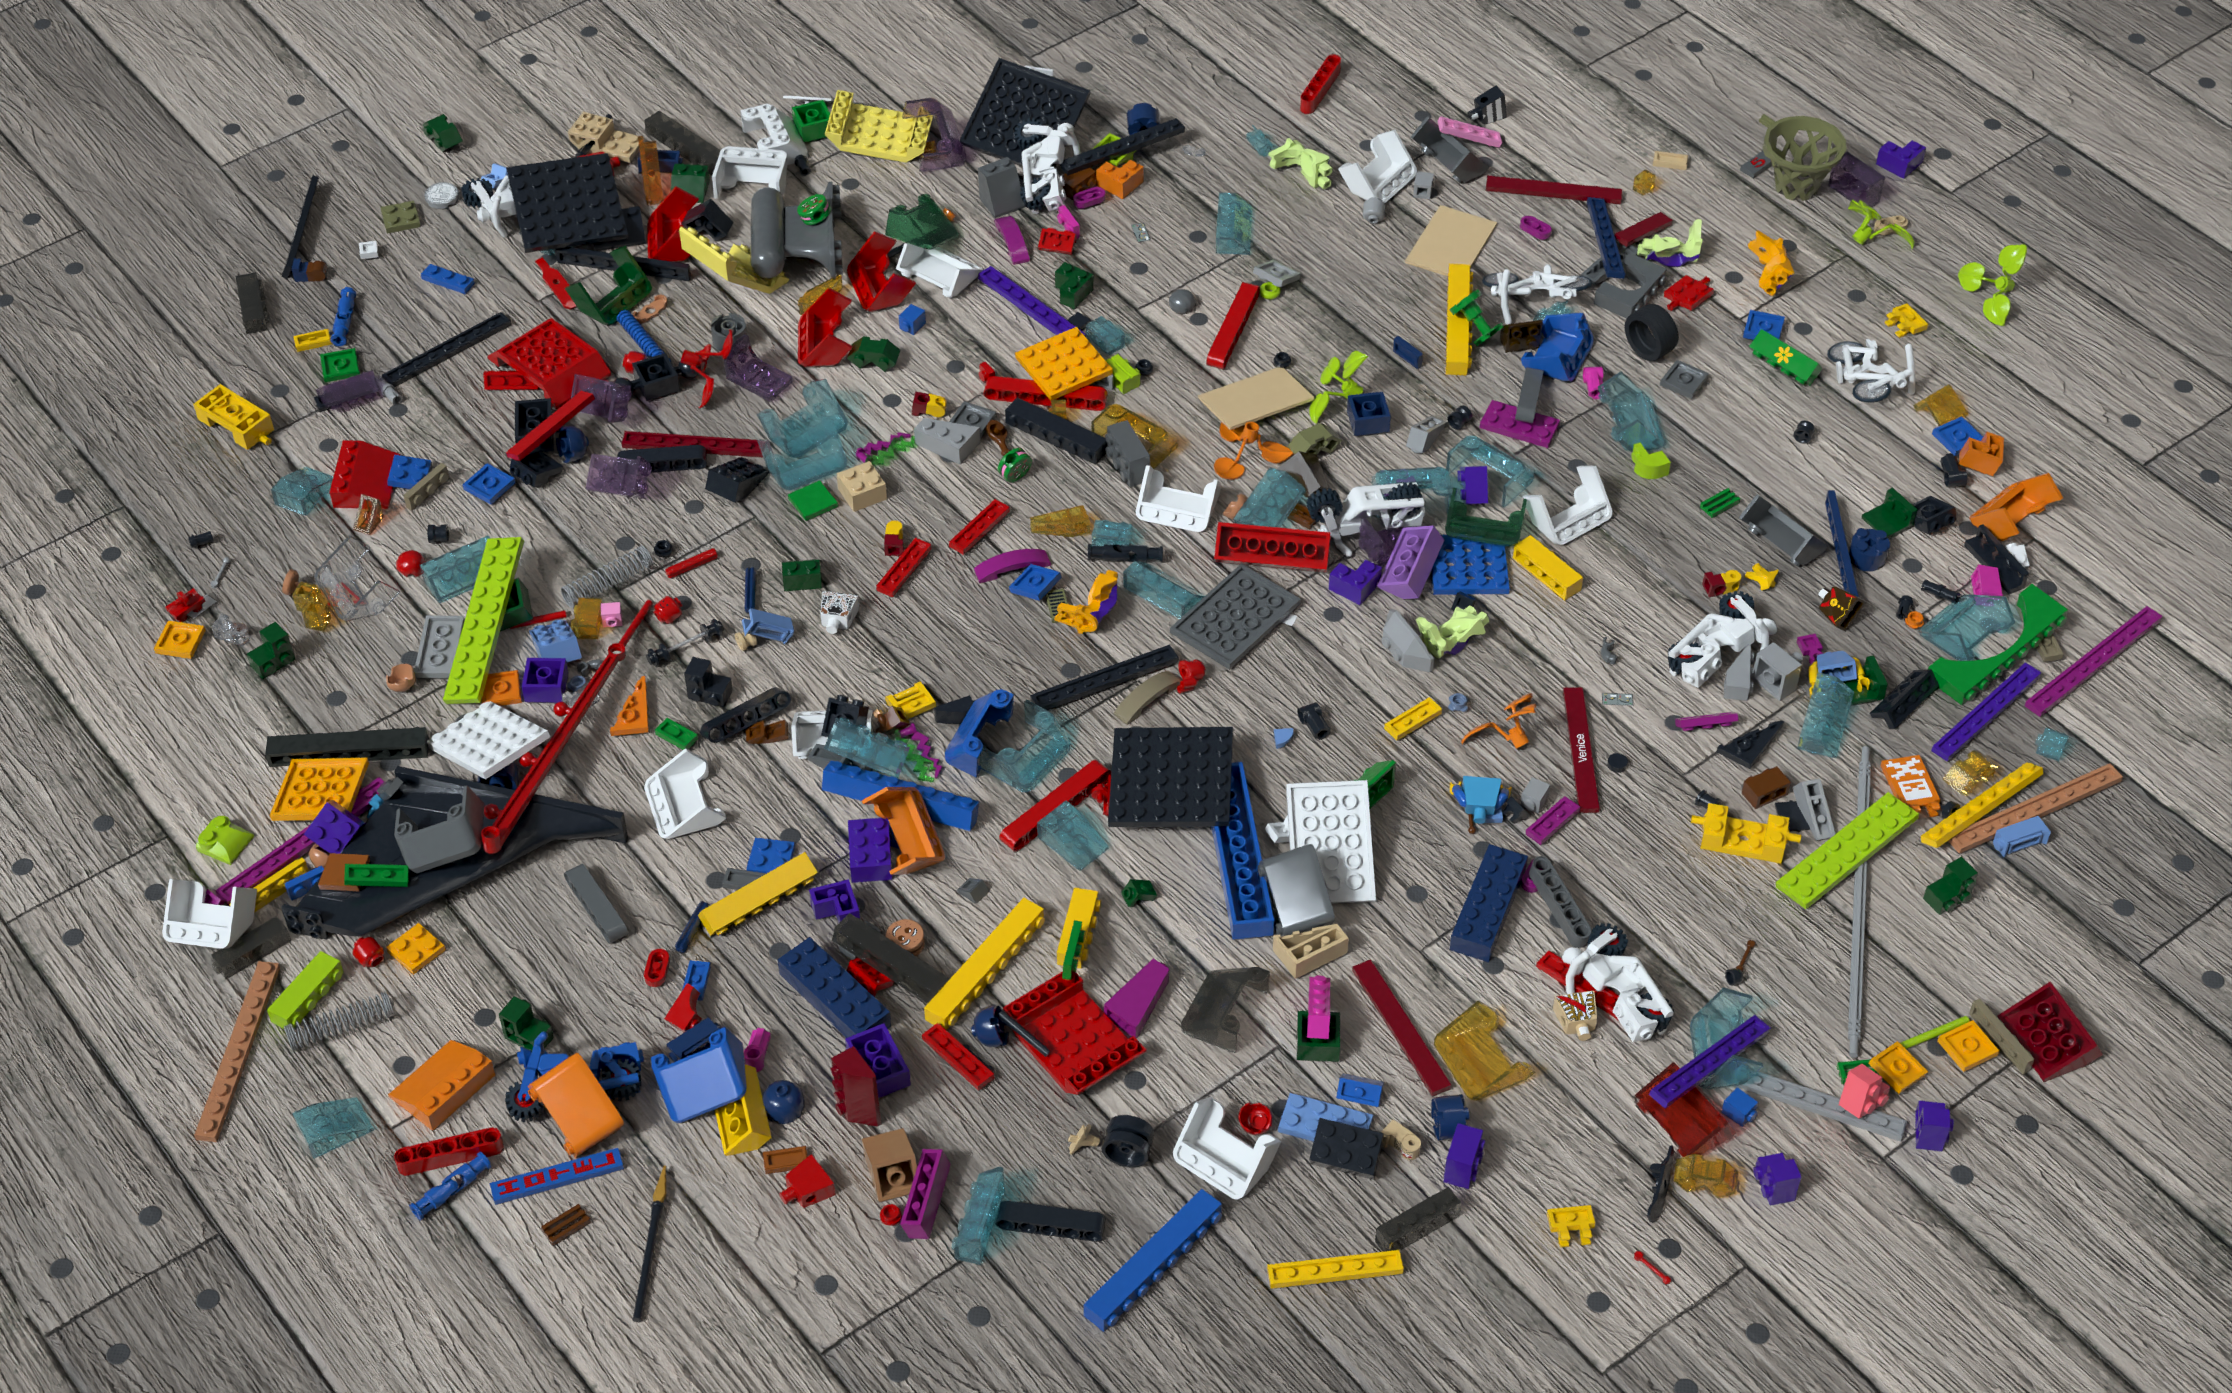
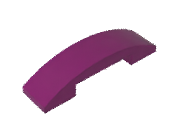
M1006 216L994 219L998 232H1001L1008 247V254L1013 265L1030 262L1023 236L1014 218Z
M1019 549L987 559L974 568V572L980 584L996 580L999 573L1027 567L1030 564L1048 567L1051 566V562L1045 550Z

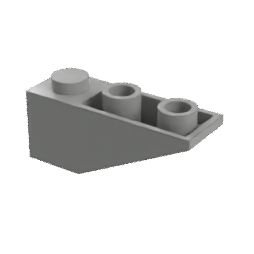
M1751 645L1745 647L1726 672L1724 681L1725 699L1747 701L1748 694L1753 692V682H1750V679L1753 678L1754 667H1750V664H1753L1754 653H1751Z

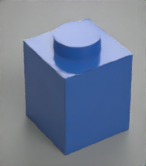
M910 304L899 315V329L915 335L926 324L925 310Z
M1737 1087L1724 1100L1721 1112L1743 1127L1747 1122L1751 1123L1757 1116L1758 1102Z

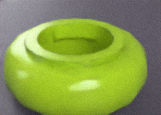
M1267 282L1261 285L1259 292L1263 298L1272 300L1280 295L1281 289L1274 286L1272 282Z

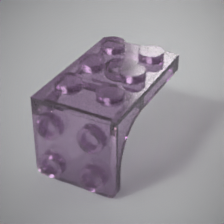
M746 334L737 339L732 345L728 357L724 359L727 380L769 402L793 382L792 376L765 363L756 356L750 346L749 336Z
M575 374L571 398L580 391L592 393L595 397L594 401L580 412L608 418V422L611 423L625 421L628 415L627 404L631 398L629 385Z
M592 454L585 490L644 499V494H647L648 491L647 478L651 474V465L640 456L637 457V460Z
M1363 518L1359 527V546L1362 550H1365L1371 562L1380 567L1387 565L1401 531L1406 527L1387 528V530L1383 529L1376 532L1368 520Z

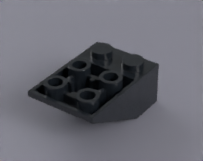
M738 457L735 460L709 469L705 489L736 503L745 499L769 474V470L764 469L760 464L749 462L744 457Z

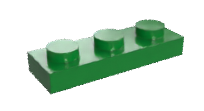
M345 864L344 885L408 887V866Z
M1074 920L1063 963L1062 979L1071 980L1072 972L1077 971L1078 960L1076 957H1080L1082 945L1079 944L1080 942L1083 943L1085 938V930H1082V921Z

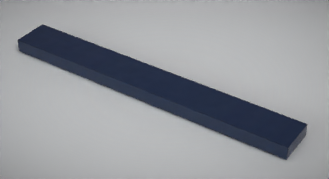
M1588 197L1586 203L1606 276L1608 278L1624 279L1625 271L1605 200Z
M1828 490L1825 507L1843 589L1859 597L1835 490Z

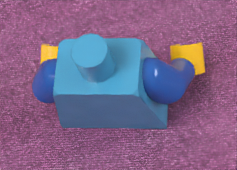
M1463 776L1462 782H1458L1457 785L1450 782V793L1455 796L1460 806L1465 807V813L1474 814V822L1478 824L1485 823L1486 815H1494L1495 810L1503 806L1510 797L1512 787L1504 788L1501 785L1500 778Z

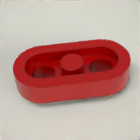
M655 949L648 956L644 979L650 987H658L665 982L670 964L669 954L666 950Z

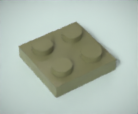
M414 201L380 207L387 234L421 227Z

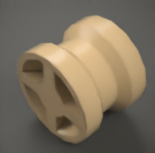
M737 632L734 635L737 645L742 651L746 650L748 646L757 645L755 635L748 634L745 636L744 632Z

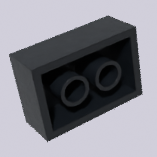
M551 398L515 401V443H518L554 413ZM554 433L534 450L539 449L542 452H553Z
M1319 1118L1309 1158L1310 1164L1374 1180L1384 1142V1133Z

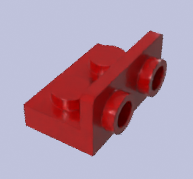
M1042 228L1038 249L1072 255L1074 244L1077 242L1076 234L1069 230H1064L1063 232L1057 231L1054 228Z
M869 955L850 960L846 970L874 997L877 991L892 987L894 979Z

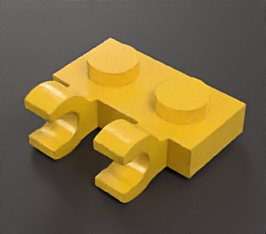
M1907 303L1893 308L1892 312L1886 315L1889 320L1884 321L1888 327L1894 326L1898 321L1901 322L1897 325L1900 330L1895 332L1899 338L1904 337L1909 331L1912 334H1916L1928 328V323Z
M1591 1205L1547 1209L1546 1215L1551 1233L1558 1232L1560 1248L1569 1247V1231L1572 1230L1580 1231L1582 1245H1591V1229L1595 1228Z

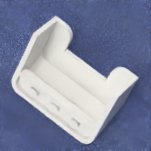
M770 104L741 110L744 133L766 128L770 137L762 138L757 142L758 149L785 151L787 153V165L794 164L797 155H804L808 158L807 148L791 117Z
M1396 130L1378 134L1371 140V150L1376 158L1366 167L1361 169L1357 162L1353 164L1345 163L1338 169L1353 194L1365 200L1377 197L1385 204L1416 176L1417 168Z
M169 879L163 924L164 939L168 942L222 949L230 948L253 923L257 889L233 887L231 906L205 903L206 888L203 883Z
M1212 1097L1197 1101L1174 1147L1173 1157L1177 1163L1229 1197L1240 1199L1246 1196L1268 1171L1281 1141L1270 1134H1265L1258 1138L1253 1148L1220 1127L1225 1116V1108L1219 1101Z

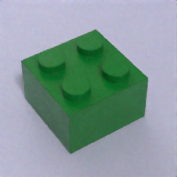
M824 100L792 107L793 122L803 142L826 138L825 131L830 112Z

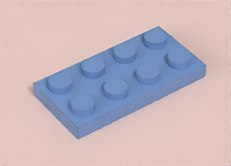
M1290 1093L1278 1126V1132L1314 1142L1319 1118L1369 1130L1373 1115Z

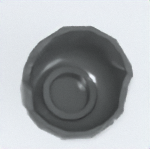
M1178 289L1169 298L1170 308L1176 313L1191 312L1193 307L1196 306L1195 297L1192 292L1186 289Z

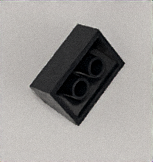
M640 206L622 209L628 238L594 243L595 251L646 244Z

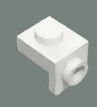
M2016 543L2005 546L2024 568L2029 567L2024 544L2017 546Z
M1288 815L1284 822L1267 824L1265 830L1274 843L1289 842Z

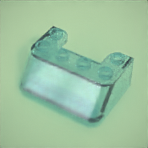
M1622 371L1598 386L1600 393L1598 397L1603 404L1606 403L1614 414L1612 418L1617 426L1612 427L1611 436L1616 442L1619 441L1626 451L1633 452L1634 444L1641 443L1646 450L1660 449L1666 445L1650 398Z
M826 379L814 380L805 385L802 393L807 405L780 421L776 412L772 409H764L757 414L770 441L791 458L801 457L841 433L847 427V419Z
M1445 468L1381 470L1372 476L1371 485L1417 482L1419 489L1432 488L1436 495L1444 496L1447 514L1451 513L1453 492L1449 472ZM1382 494L1383 499H1387L1389 494Z

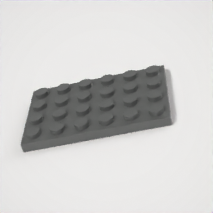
M1241 563L1171 626L1170 633L1230 670L1301 604V599Z

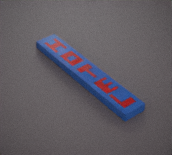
M614 1148L490 1183L494 1203L497 1205L624 1168L619 1149Z

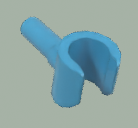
M377 794L368 802L372 806L367 815L368 819L384 801Z

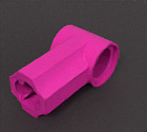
M1584 367L1583 382L1587 385L1588 395L1592 399H1599L1604 396L1605 392L1603 368Z
M757 1028L752 1031L749 1044L744 1050L745 1064L755 1067L756 1072H760L764 1068V1058L771 1038L770 1032L764 1028Z

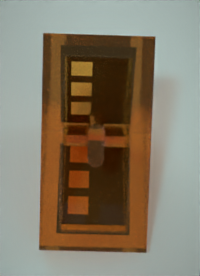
M361 494L353 530L371 535L384 518L380 499Z

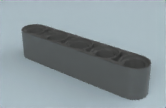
M1526 367L1515 417L1516 421L1533 423L1544 370Z
M1543 856L1536 857L1529 871L1531 880L1571 945L1576 948L1585 947L1591 934L1590 925L1549 859Z
M583 863L564 872V877L569 887L609 944L628 935V930L623 920Z

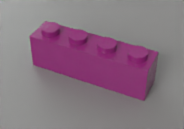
M922 1149L900 1223L907 1236L911 1239H930L951 1166L950 1161L941 1149Z

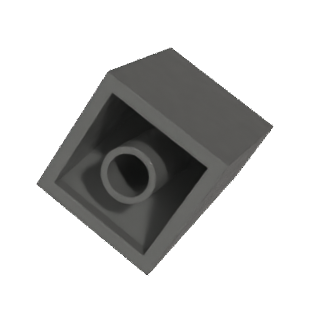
M1009 157L978 167L979 199L994 218L1025 208V204L1020 197L1021 186L1017 169Z

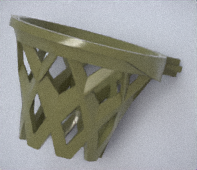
M1763 114L1759 122L1768 128L1764 138L1763 152L1772 162L1776 191L1778 193L1783 191L1785 198L1788 200H1793L1798 195L1802 201L1809 200L1812 195L1817 194L1822 181L1831 169L1840 163L1846 153V139L1838 128L1819 118L1793 116L1782 118L1775 122ZM1798 130L1806 131L1809 141L1801 147L1793 140ZM1812 132H1820L1819 134L1813 137ZM1780 135L1786 141L1782 151L1776 147L1777 137ZM1826 135L1829 137L1827 151L1818 153L1816 142ZM1833 141L1836 147L1831 149V144ZM1788 149L1794 157L1792 162L1786 160ZM1811 150L1812 163L1809 166L1804 165L1802 159ZM1837 153L1835 159L1828 162L1829 157ZM1809 175V178L1801 181L1798 176L1806 177ZM1790 182L1795 188L1792 193H1790L1787 187ZM1811 184H1813L1810 190L1805 194L1804 190L1808 188Z

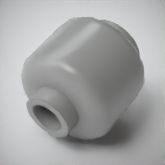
M1372 197L1364 202L1363 218L1366 221L1376 224L1384 219L1385 204L1381 199Z

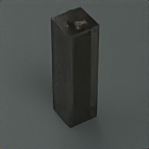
M276 916L240 937L230 948L220 949L211 954L214 962L211 964L217 975L221 973L227 980L289 943L291 939L288 930Z

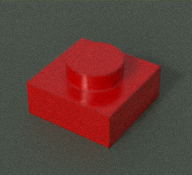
M986 361L979 364V377L981 381L986 383L988 377L995 376V371Z

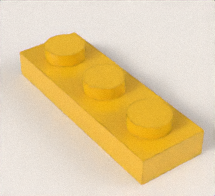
M1428 697L1385 723L1384 729L1398 741L1442 714V708Z

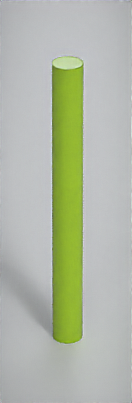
M1963 1016L1902 1041L1900 1044L1905 1049H1908L1968 1023L1969 1018Z

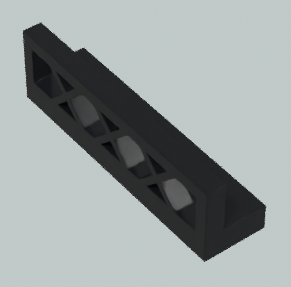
M1984 524L1980 525L1976 536L1965 540L1964 546L1981 565L1998 568L2001 587L2009 595L2024 589L2029 572Z
M1932 669L1914 670L1870 712L1871 717H1883L1888 728L1895 729L1939 686Z

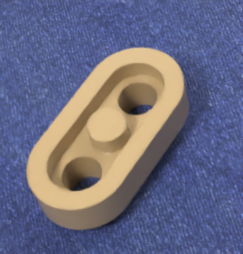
M1901 215L1882 218L1880 221L1877 220L1875 222L1874 231L1876 232L1889 224H1897L1906 230L1908 220ZM1888 228L1879 233V235H1889L1896 232L1892 228Z

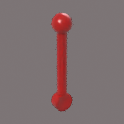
M1636 1251L1634 1253V1259L1643 1262L1662 1278L1664 1284L1671 1283L1670 1276H1665L1643 1257L1642 1252Z

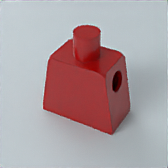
M811 1154L786 1174L787 1189L779 1193L784 1204L796 1199L801 1207L806 1208L835 1195L834 1182Z

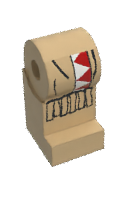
M1393 1119L1381 1132L1384 1133L1383 1147L1386 1148L1388 1145H1391L1401 1152L1405 1159H1416L1420 1153V1139Z

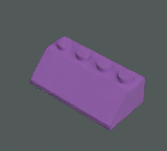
M1434 525L1402 529L1379 580L1378 588L1402 599L1419 598L1444 542L1443 537Z

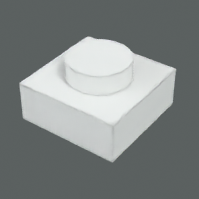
M377 241L359 243L361 259L378 257Z

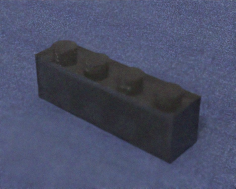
M257 272L235 276L246 334L267 331V323H270L268 313H265L268 310L266 301H263L266 298L264 290H261L264 289L262 278L258 279Z
M1447 1187L1376 1228L1375 1243L1383 1252L1401 1251L1460 1217L1461 1201Z

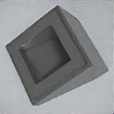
M969 878L957 890L959 894L973 903H978L989 892L984 881L975 878Z

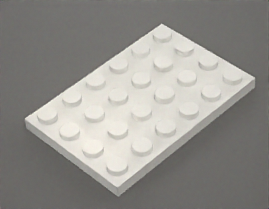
M490 701L481 704L475 711L467 713L458 722L450 724L441 733L434 734L427 741L428 748L487 779L550 738L548 730Z
M1367 780L1286 784L1290 850L1313 844L1331 904L1375 902L1376 893Z

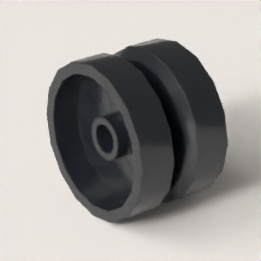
M1118 1115L1112 1117L1106 1129L1102 1153L1109 1161L1120 1166L1129 1168L1143 1166L1149 1158L1150 1146L1154 1139V1129L1148 1122L1136 1116Z

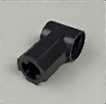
M1948 453L1941 457L1940 463L1944 471L1946 487L1966 486L1967 473L1966 470L1961 469L1957 457L1953 453Z
M1317 702L1297 709L1300 722L1303 725H1307L1315 739L1322 740L1330 734V728L1322 717V711Z

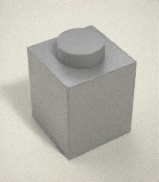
M1417 171L1413 197L1430 199L1434 173Z
M1532 777L1522 793L1520 805L1529 811L1539 813L1549 797L1550 784Z

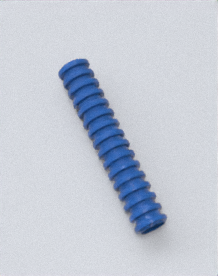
M623 310L618 314L617 321L648 358L665 353L629 310Z

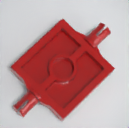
M1685 275L1665 290L1664 297L1672 301L1667 305L1668 310L1672 311L1677 306L1692 311L1711 297L1714 289L1706 285L1710 283V278L1705 276L1702 280L1697 281Z

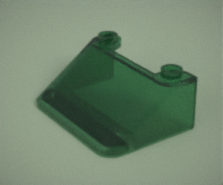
M928 194L918 196L919 205L907 210V207L904 205H896V207L889 209L885 231L886 236L924 249H935L959 237V231Z
M1453 488L1445 525V532L1449 537L1509 547L1518 544L1525 522L1527 499L1523 498L1521 511L1512 512L1508 522L1467 516V507L1463 502L1456 501L1457 488Z

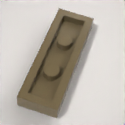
M440 463L403 495L406 508L411 511L414 510L442 484L447 482L449 479L447 465Z

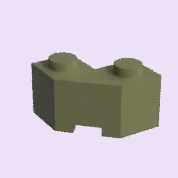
M1318 423L1298 432L1288 447L1294 454L1301 451L1317 455L1320 450L1332 454L1342 439L1329 426Z

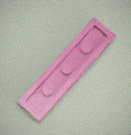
M1442 116L1438 119L1439 130L1444 134H1450L1458 138H1465L1473 142L1498 148L1502 144L1500 133L1497 131Z

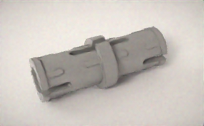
M382 376L374 380V385L382 392L381 394L387 397L394 405H397V402L398 404L402 402V396Z

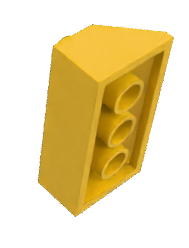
M746 1064L747 1089L744 1096L737 1101L714 1109L724 1155L726 1156L757 1150L772 1138L756 1068Z

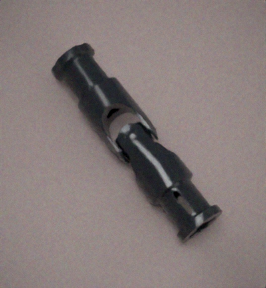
M1088 544V560L1103 559V561L1129 562L1159 560V562H1163V546L1148 547L1147 545L1112 544L1092 546ZM1132 551L1136 554L1129 555V552Z

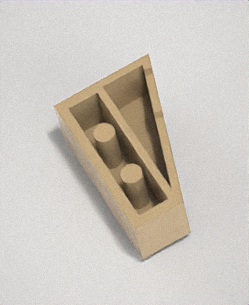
M1338 924L1312 928V931L1303 933L1295 931L1292 935H1274L1273 951L1296 979L1348 952L1349 938Z

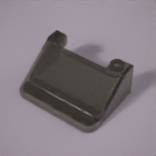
M1260 967L1210 971L1181 1022V1031L1187 1036L1235 1053L1240 1023L1234 1015L1229 1014L1244 986L1263 993L1268 992L1270 971Z

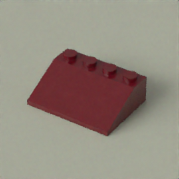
M2051 981L1997 1015L2009 1032L2015 1035L2019 1043L2032 1054L2034 1058L2032 1067L2043 1082L2085 1067L2103 1055L2098 1045Z

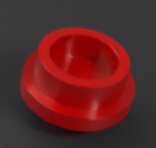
M888 1204L880 1211V1220L887 1226L898 1224L902 1218L901 1210L894 1204Z

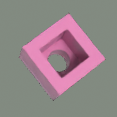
M620 602L601 604L603 628L622 626Z

